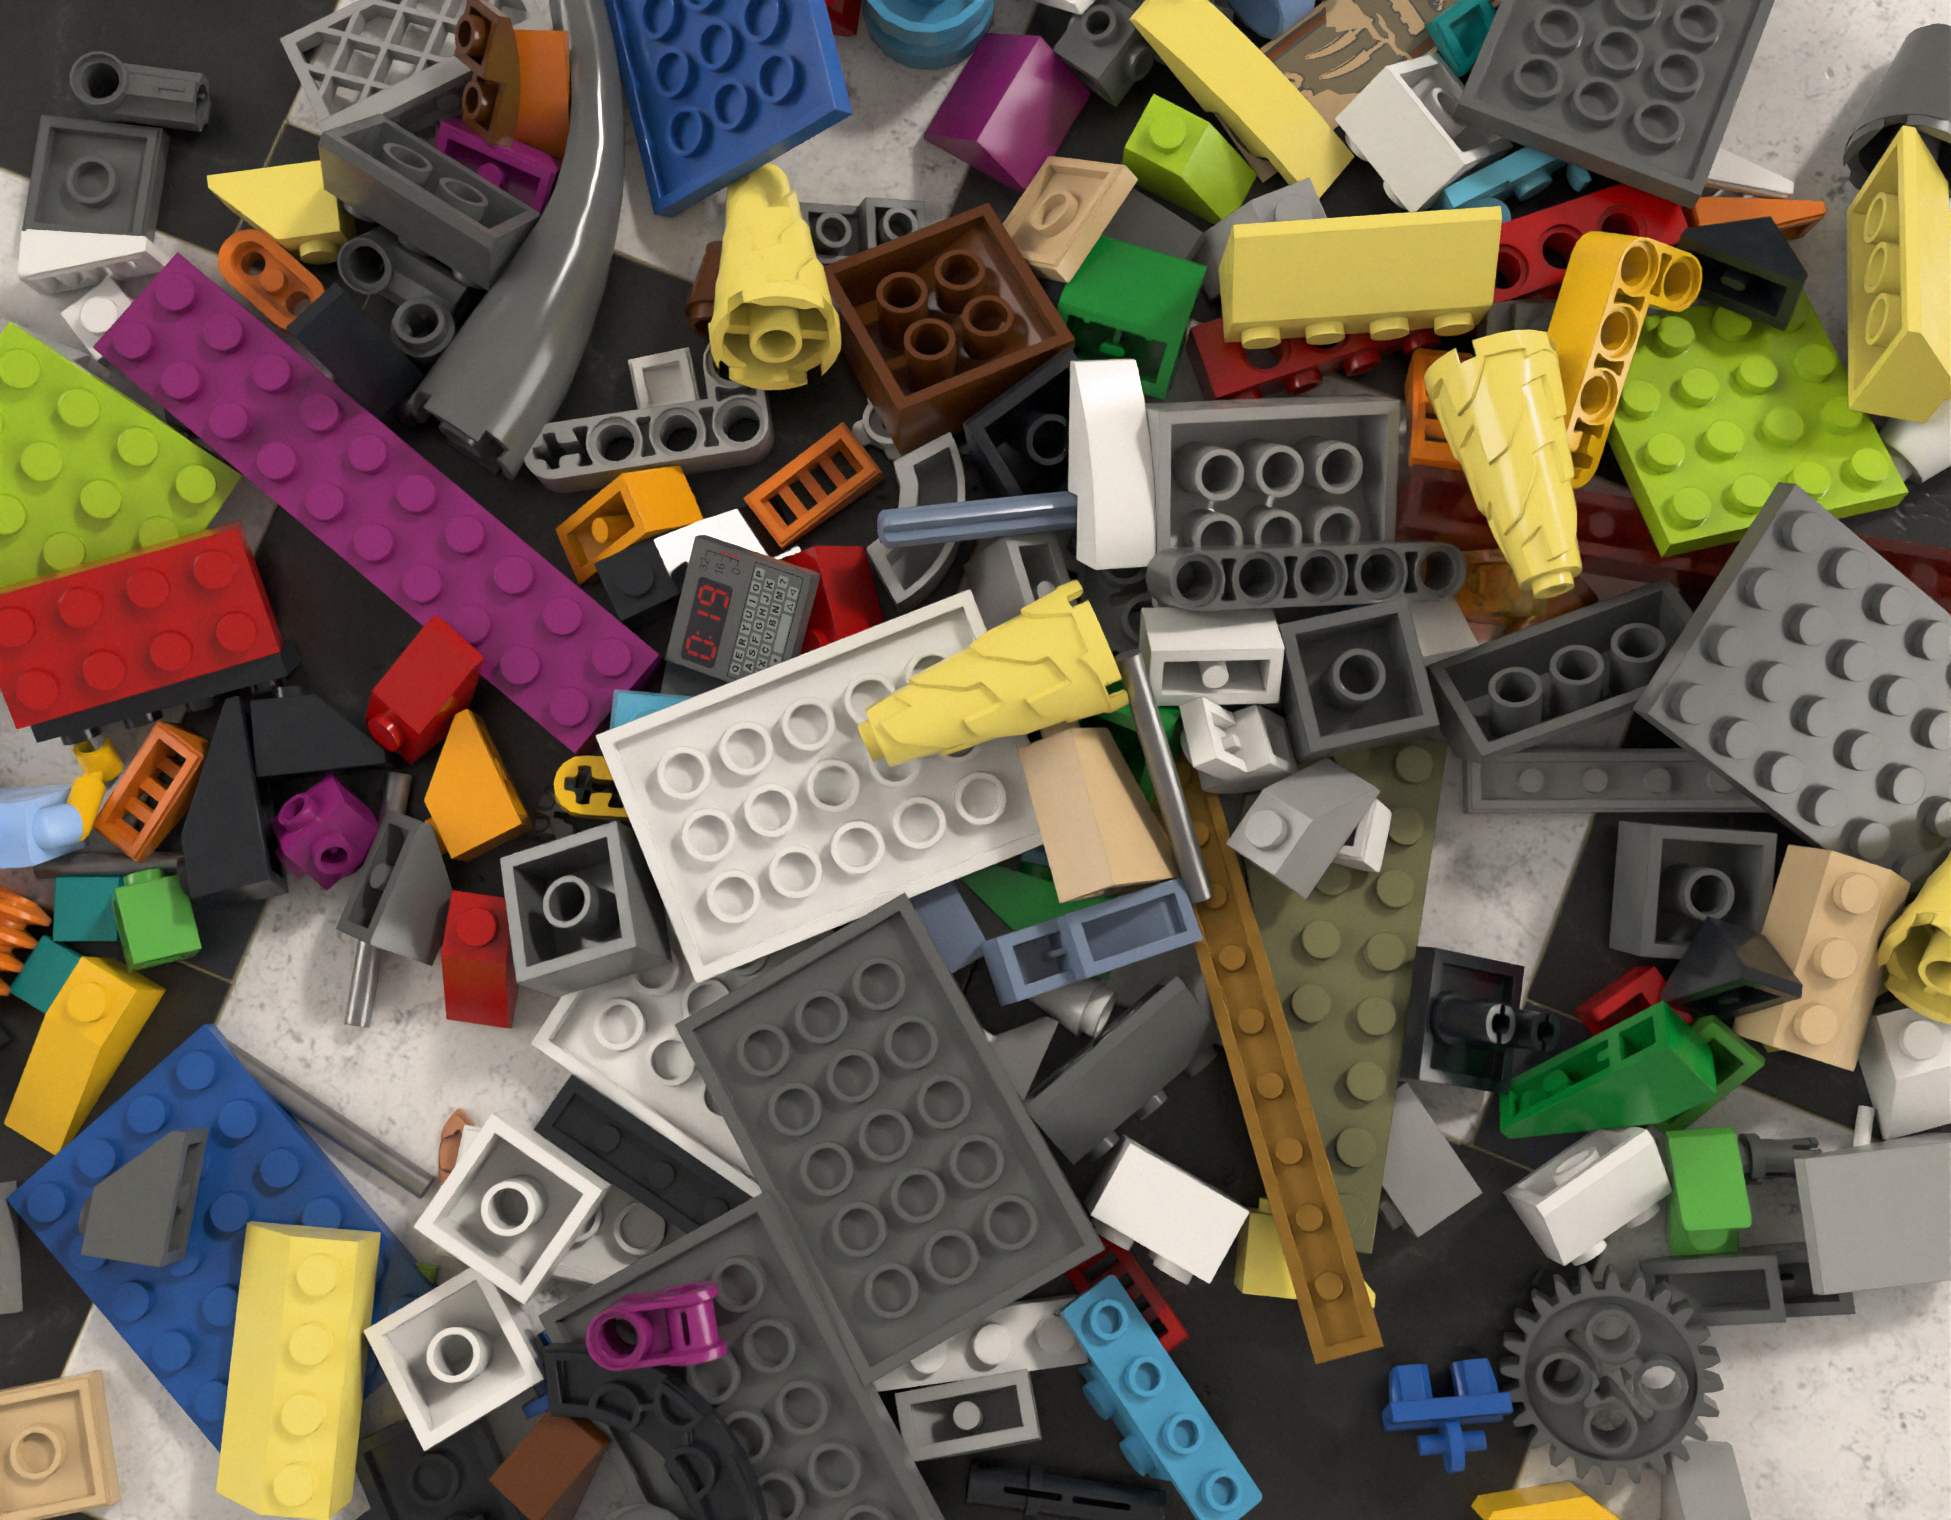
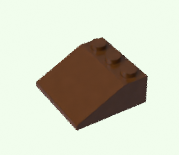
M989 202L824 266L832 304L839 315L841 351L901 456L928 444L948 432H951L952 435L959 433L964 429L963 422L1064 348H1075V338Z

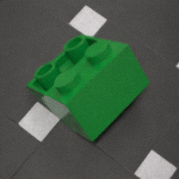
M1101 234L1071 281L1065 284L1057 306L1059 315L1075 338V348L1072 350L1078 361L1134 359L1137 363L1143 394L1164 400L1173 386L1208 266Z

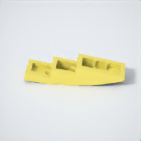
M1145 0L1129 19L1205 112H1218L1254 157L1267 158L1289 185L1310 177L1320 199L1355 157L1318 111L1273 62L1208 0Z

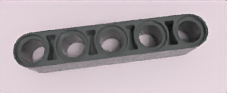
M1416 539L1173 547L1162 550L1153 557L1147 567L1146 583L1152 597L1161 604L1193 611L1375 604L1406 597L1408 602L1441 601L1451 598L1460 591L1466 579L1467 566L1463 554L1454 545ZM1428 557L1431 568L1428 578L1423 582L1420 569L1422 562ZM1369 558L1372 562L1373 572L1371 579L1364 586L1361 580V569L1366 559ZM1310 559L1314 568V576L1310 585L1304 589L1301 584L1300 574L1303 565ZM1250 561L1254 569V580L1250 588L1243 592L1239 584V574L1243 565ZM1188 562L1193 569V584L1188 592L1181 595L1176 584L1177 574L1181 567Z

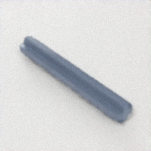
M1069 491L882 510L877 517L878 538L880 543L891 549L1077 528V495Z

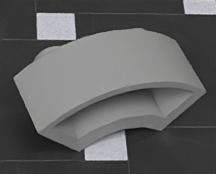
M951 432L893 461L896 480L900 490L898 508L966 501L963 465ZM878 538L867 547L870 563L899 616L914 609L938 587L953 564L961 541L889 549L880 543Z

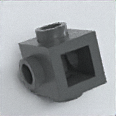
M1096 0L1083 14H1073L1067 31L1052 49L1089 90L1115 107L1119 105L1134 83L1148 74L1157 54L1129 20L1141 6L1135 0Z

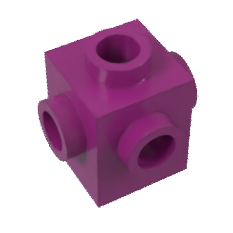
M331 772L307 792L290 798L283 805L279 814L270 821L280 844L275 849V854L281 863L298 879H302L308 874L326 891L343 877L354 874L363 866L380 827L372 810Z

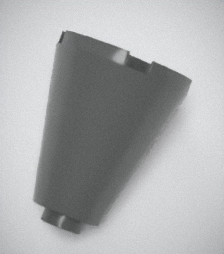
M1937 23L1917 28L1909 33L1902 43L1847 141L1844 150L1843 166L1847 164L1851 170L1849 180L1856 189L1860 190L1898 131L1904 125L1917 129L1948 181L1949 199L1951 198V26Z

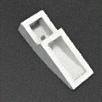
M1134 359L1070 361L1068 491L1077 495L1076 560L1095 570L1146 567L1156 555V504L1150 434L1137 363Z

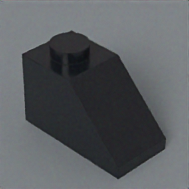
M310 686L277 687L272 689V698L250 701L257 778L275 783L324 778L330 772L337 777L402 769V758L399 754L381 747L367 728L335 702L317 694H312Z

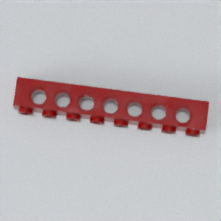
M1621 183L1502 223L1497 270L1506 277L1509 288H1494L1493 302L1558 299L1566 269H1557L1549 265L1544 259L1543 250L1558 252L1565 259L1566 266H1568L1571 253L1577 241L1590 231L1609 230L1617 234L1647 237L1677 248L1681 234L1686 228H1689L1680 205ZM1221 317L1191 327L1185 349L1204 401L1261 399L1263 396L1286 389L1288 396L1308 392L1323 383V376L1345 370L1347 376L1365 373L1379 366L1382 363V356L1403 350L1405 356L1410 357L1416 349L1435 348L1441 343L1440 337L1442 336L1436 335L1434 328L1409 330L1408 335L1393 340H1374L1370 338V333L1345 334L1343 340L1336 342L1334 347L1328 349H1321L1308 344L1306 337L1281 339L1280 344L1266 348L1274 355L1277 365L1269 369H1261L1250 363L1246 356L1248 349L1242 347V342H1224L1223 319ZM1474 325L1473 330L1464 333V337L1477 335L1478 325Z

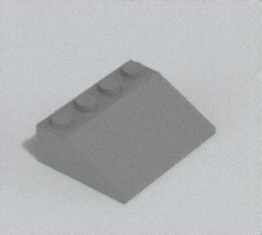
M1369 394L1145 404L1155 484L1156 555L1162 550L1173 547L1395 540L1400 400ZM1369 558L1366 559L1361 569V580L1364 586L1371 579L1373 572L1372 562ZM1310 559L1305 562L1301 569L1300 579L1304 589L1310 585L1314 576V568ZM1250 561L1243 565L1239 574V584L1243 592L1250 588L1254 580V569ZM1188 562L1181 567L1177 574L1176 584L1181 595L1188 592L1193 584V569ZM1151 595L1153 607H1172L1161 604Z

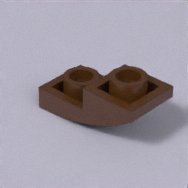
M467 0L465 12L459 18L455 28L456 49L454 56L473 71L472 79L466 85L463 92V115L461 120L490 145L512 148L520 104V64L511 19L487 0Z

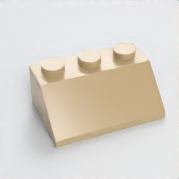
M1788 845L1761 934L1768 939L1802 983V998L1737 1016L1732 1031L1738 1036L1854 1072L1886 968L1884 964L1881 965L1879 971L1877 970V952L1887 928L1897 920L1899 915H1902L1911 883L1890 869L1832 850Z

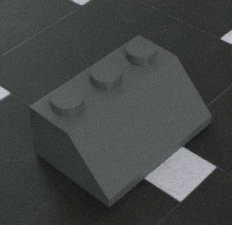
M380 113L324 131L318 142L324 190L342 200L346 211L361 220L372 223L377 222L398 235V241L405 248L419 255L433 256L452 268V274L456 279L475 289H486L488 291L491 289L542 216L541 213Z
M1165 976L1104 1028L1096 1038L1089 1041L1032 1090L1024 1099L1025 1108L1031 1118L1073 1165L1083 1156L1092 1164L1120 1140L1114 1130L1127 1118L1134 1114L1139 1121H1142L1168 1099L1169 1095L1163 1087L1178 1074L1183 1072L1190 1079L1215 1059L1218 1053L1212 1045L1221 1038L1220 1032L1178 976Z

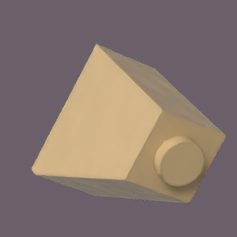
M1078 720L1070 723L1063 721L1040 729L1041 740L1018 748L1060 903L1126 895L1181 877L1172 846L1107 727L1080 728Z

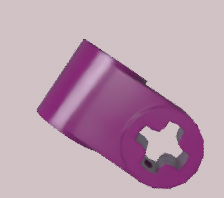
M697 1281L662 1290L630 1293L620 1297L591 1320L586 1331V1346L590 1356L599 1366L611 1371L660 1365L688 1366L712 1361L724 1356L728 1352L727 1342L718 1336L713 1298L719 1294L718 1283L715 1281ZM616 1318H623L635 1327L638 1335L637 1345L629 1344L621 1339L615 1327Z

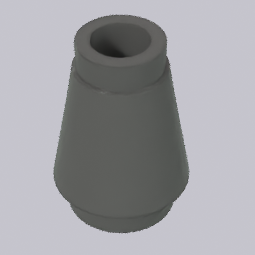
M426 298L411 299L403 303L395 312L390 328L393 343L426 376L455 337L454 320L451 313L439 303Z

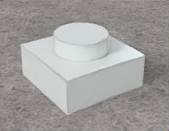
M110 276L60 314L95 360L108 368L112 363L98 353L93 346L132 304L133 300L122 285Z

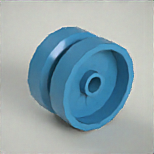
M861 0V5L870 38L887 57L908 68L939 70L959 64L974 53L985 33H988L993 25L995 0Z

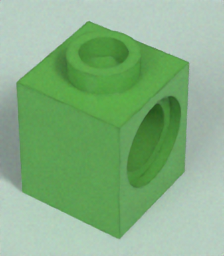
M155 868L123 877L125 886L115 888L110 900L128 973L195 957L202 947L190 899L181 888L178 874L165 877L163 868Z

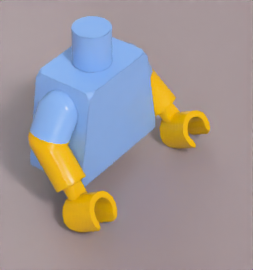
M107 737L101 748L96 751L90 739L74 745L73 753L84 774L81 777L75 778L73 784L0 788V869L35 866L89 846L88 836L91 833L106 792V786L103 783L114 779L123 771V762L111 737Z

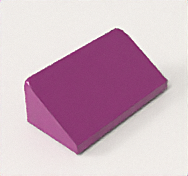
M460 116L440 121L434 144L437 150L543 214L556 188L563 160L515 139L513 140L512 148L490 145L464 123Z

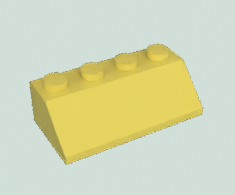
M1902 125L1846 210L1849 410L1925 424L1944 400L1951 399V210H1949L1948 181L1917 129Z
M1501 206L1233 225L1218 268L1224 342H1242V347L1246 349H1265L1280 344L1281 339L1306 337L1308 344L1325 345L1343 340L1345 334L1370 333V338L1374 340H1393L1408 335L1409 330L1434 328V333L1439 336L1467 333L1473 330L1474 325L1480 323L1493 305L1502 225Z
M254 1221L247 1223L216 1493L259 1515L316 1520L331 1519L352 1501L369 1346L364 1330L371 1327L381 1232Z

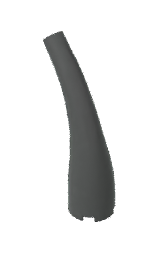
M549 0L553 30L569 32V64L572 89L569 133L556 188L542 216L503 273L469 316L406 403L407 409L420 423H425L431 414L441 422L439 429L447 436L444 443L494 475L502 468L503 474L509 480H514L525 465V456L542 432L544 425L553 421L570 388L589 341L602 300L617 237L624 186L625 125L621 77L605 0Z

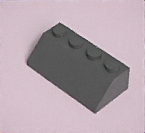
M1666 577L1430 664L1427 667V673L1440 723L1438 727L1457 758L1485 764L1629 712L1633 709L1694 613L1669 578Z

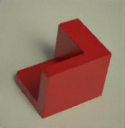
M1655 966L1634 967L1574 1009V1012L1593 1037L1659 1003L1661 991L1667 982ZM1673 1009L1687 1024L1694 1021L1689 1013Z

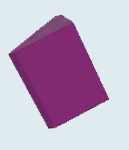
M985 33L925 131L924 140L1022 195L1047 157L1056 156L1091 98V92L1041 36Z

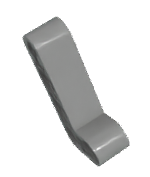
M709 343L703 354V369L708 399L547 423L525 456L524 461L537 479L547 489L556 493H572L604 488L622 473L680 465L684 475L752 465L766 458L774 446L775 433L768 390L750 388L735 381L721 378L719 373L725 363L720 360L718 369L711 354ZM743 418L753 419L760 424L757 434L751 440L736 442L728 438L731 426L738 420ZM691 428L697 431V438L689 449L681 452L667 449L669 436L675 430ZM620 437L634 440V448L625 459L620 461L605 459L606 449L613 440ZM563 448L568 455L560 457V468L552 470L547 463L555 460V450ZM590 456L593 461L592 465H588L582 457Z

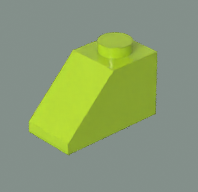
M1155 94L1150 99L1124 147L1121 164L1126 165L1138 179L1136 185L1214 225L1242 206L1258 175L1210 122Z

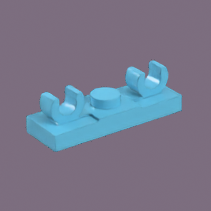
M1524 147L1444 188L1430 211L1501 206L1502 223L1511 221V215L1508 207L1502 201L1513 195H1516L1519 201L1535 196L1553 182L1550 175L1557 169L1568 164L1566 177L1570 186L1577 192L1584 190L1592 179L1589 172L1582 167L1532 148Z

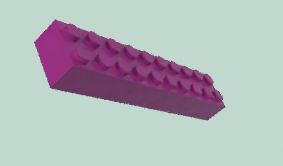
M178 252L93 346L98 353L421 625L425 626L429 620L438 614L485 657L480 674L576 755L594 756L600 749L596 735L610 730L614 689L648 692L663 675L666 661L655 650Z

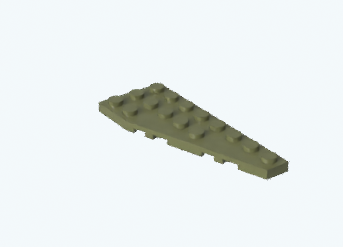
M1264 707L1285 718L1284 710ZM1425 737L1328 758L1375 786L1380 791L1376 799L1383 803L1392 813L1380 872L1363 871L1331 863L1305 900L1242 857L1247 892L1355 1252L1372 1254L1408 1015L1416 946H1418L1448 746L1446 741ZM1320 760L1297 764L1298 771ZM1262 790L1243 793L1238 825Z

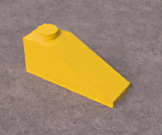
M81 957L45 1014L4 1124L53 1155L59 1153L76 1136L166 989L137 971L128 973L127 965L114 957Z

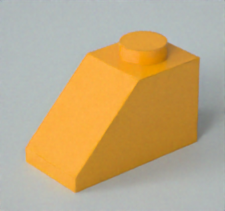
M676 465L620 474L555 530L578 584L583 585L600 579L594 563L652 536L688 526L704 519L681 466Z
M469 709L455 714L424 799L432 816L425 820V823L432 825L442 855L449 852L451 859L468 862L535 829L482 716Z

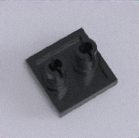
M1416 946L1400 1077L1509 1094L1514 1049L1543 1052L1554 1050L1560 1038L1559 1021L1551 1013L1520 1009L1525 966L1440 948Z

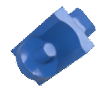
M1487 1358L1453 1362L1449 1366L1454 1390L1453 1397L1433 1398L1427 1364L1393 1367L1389 1372L1390 1403L1381 1412L1384 1433L1438 1428V1434L1418 1435L1417 1449L1420 1456L1441 1454L1445 1469L1449 1474L1464 1472L1465 1452L1486 1451L1487 1449L1483 1430L1462 1432L1461 1426L1501 1423L1503 1415L1513 1413L1510 1392L1498 1393L1497 1382Z

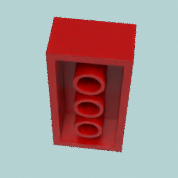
M241 520L0 588V688L16 729L280 652L283 641Z

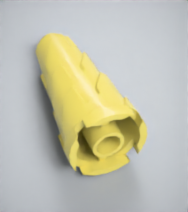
M771 163L763 165L727 187L725 232L723 235L719 274L715 287L713 317L711 323H708L711 354L718 369L719 362L722 360L729 367V379L747 387L762 390H786L808 384L807 371L820 364L822 376L836 361L841 349L839 315L832 304L824 267L816 258L809 226L802 219L796 189H790L787 175L779 166Z
M1528 329L1500 332L1472 340L1476 354L1475 357L1460 363L1457 350L1454 348L1437 359L1428 368L1424 375V383L1429 400L1433 405L1454 458L1461 463L1477 508L1486 516L1495 540L1506 560L1511 565L1519 588L1525 591L1533 590L1534 597L1537 599L1551 598L1564 594L1574 588L1573 579L1580 575L1583 569L1576 535L1577 509L1570 478L1575 476L1563 417V415L1567 414L1559 368V357L1553 337L1549 341L1547 332Z
M1078 580L1057 586L1051 593L1020 609V615L985 632L966 649L908 678L909 683L865 708L869 720L859 723L857 726L872 761L874 762L885 757L889 766L893 767L937 753L942 757L999 737L1024 735L1063 721L1070 723L1103 712L1112 713L1129 705L1127 691L1124 689L1108 695L1105 686L1121 680L1122 677L1089 600L1073 607L1069 603L1082 596L1083 588Z
M1951 852L1946 860L1929 876L1916 899L1887 928L1877 952V970L1879 971L1881 965L1885 964L1890 973L1884 984L1886 988L1915 1012L1947 1024H1951Z

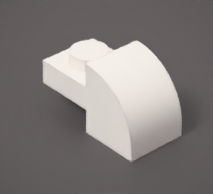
M1203 697L1179 706L1184 730L1180 735L1181 746L1188 761L1198 770L1203 791L1217 794L1253 792L1263 790L1298 772L1285 718L1258 704H1253L1233 713Z

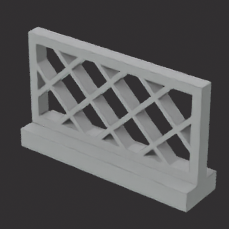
M358 0L280 38L319 120L317 124L321 132L379 113L412 134L413 132L424 133L434 128L436 120L442 121L454 116L462 117L463 92L466 85L472 79L473 71L454 55L449 58L439 56L448 32L455 34L456 24L459 20L455 19L462 0H445L440 14L415 9L419 0ZM487 0L500 11L503 6L527 11L530 18L514 25L513 29L551 30L536 0ZM379 15L394 18L384 42L361 36L367 21ZM409 23L433 28L423 52L399 46ZM324 42L338 45L328 69L308 64L302 53ZM354 49L378 55L368 79L344 73ZM393 59L417 65L412 76L394 85L384 83ZM315 80L322 82L320 89ZM338 86L362 92L357 103L335 114H331L329 107Z

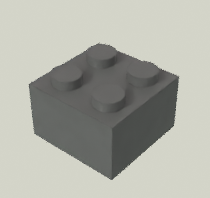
M1407 597L1284 623L1278 626L1285 647L1280 697L1297 764L1421 738L1440 725Z
M616 820L500 858L517 984L557 998L673 962L663 901L634 829Z
M1619 821L1609 948L1641 957L1681 959L1707 916L1761 934L1773 894L1777 833L1733 828Z

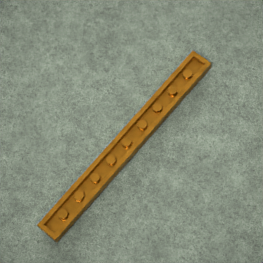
M1181 749L1175 767L1213 890L1211 898L1202 902L1191 903L1203 940L1194 942V946L1315 1363L1319 1364L1383 1347L1382 1338L1236 852L1226 844L1231 835L1219 795L1202 790L1198 770L1188 761L1183 749ZM1157 803L1155 811L1158 822L1170 842L1160 806Z

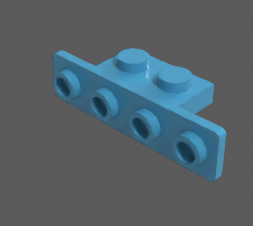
M1105 1275L1060 1310L1061 1318L1088 1357V1363L1080 1364L1077 1367L1087 1381V1384L1082 1387V1391L1089 1404L1102 1419L1107 1420L1111 1417L1125 1438L1119 1443L1122 1453L1141 1476L1149 1474L1151 1478L1171 1481L1196 1520H1239L1262 1500V1493L1116 1276Z

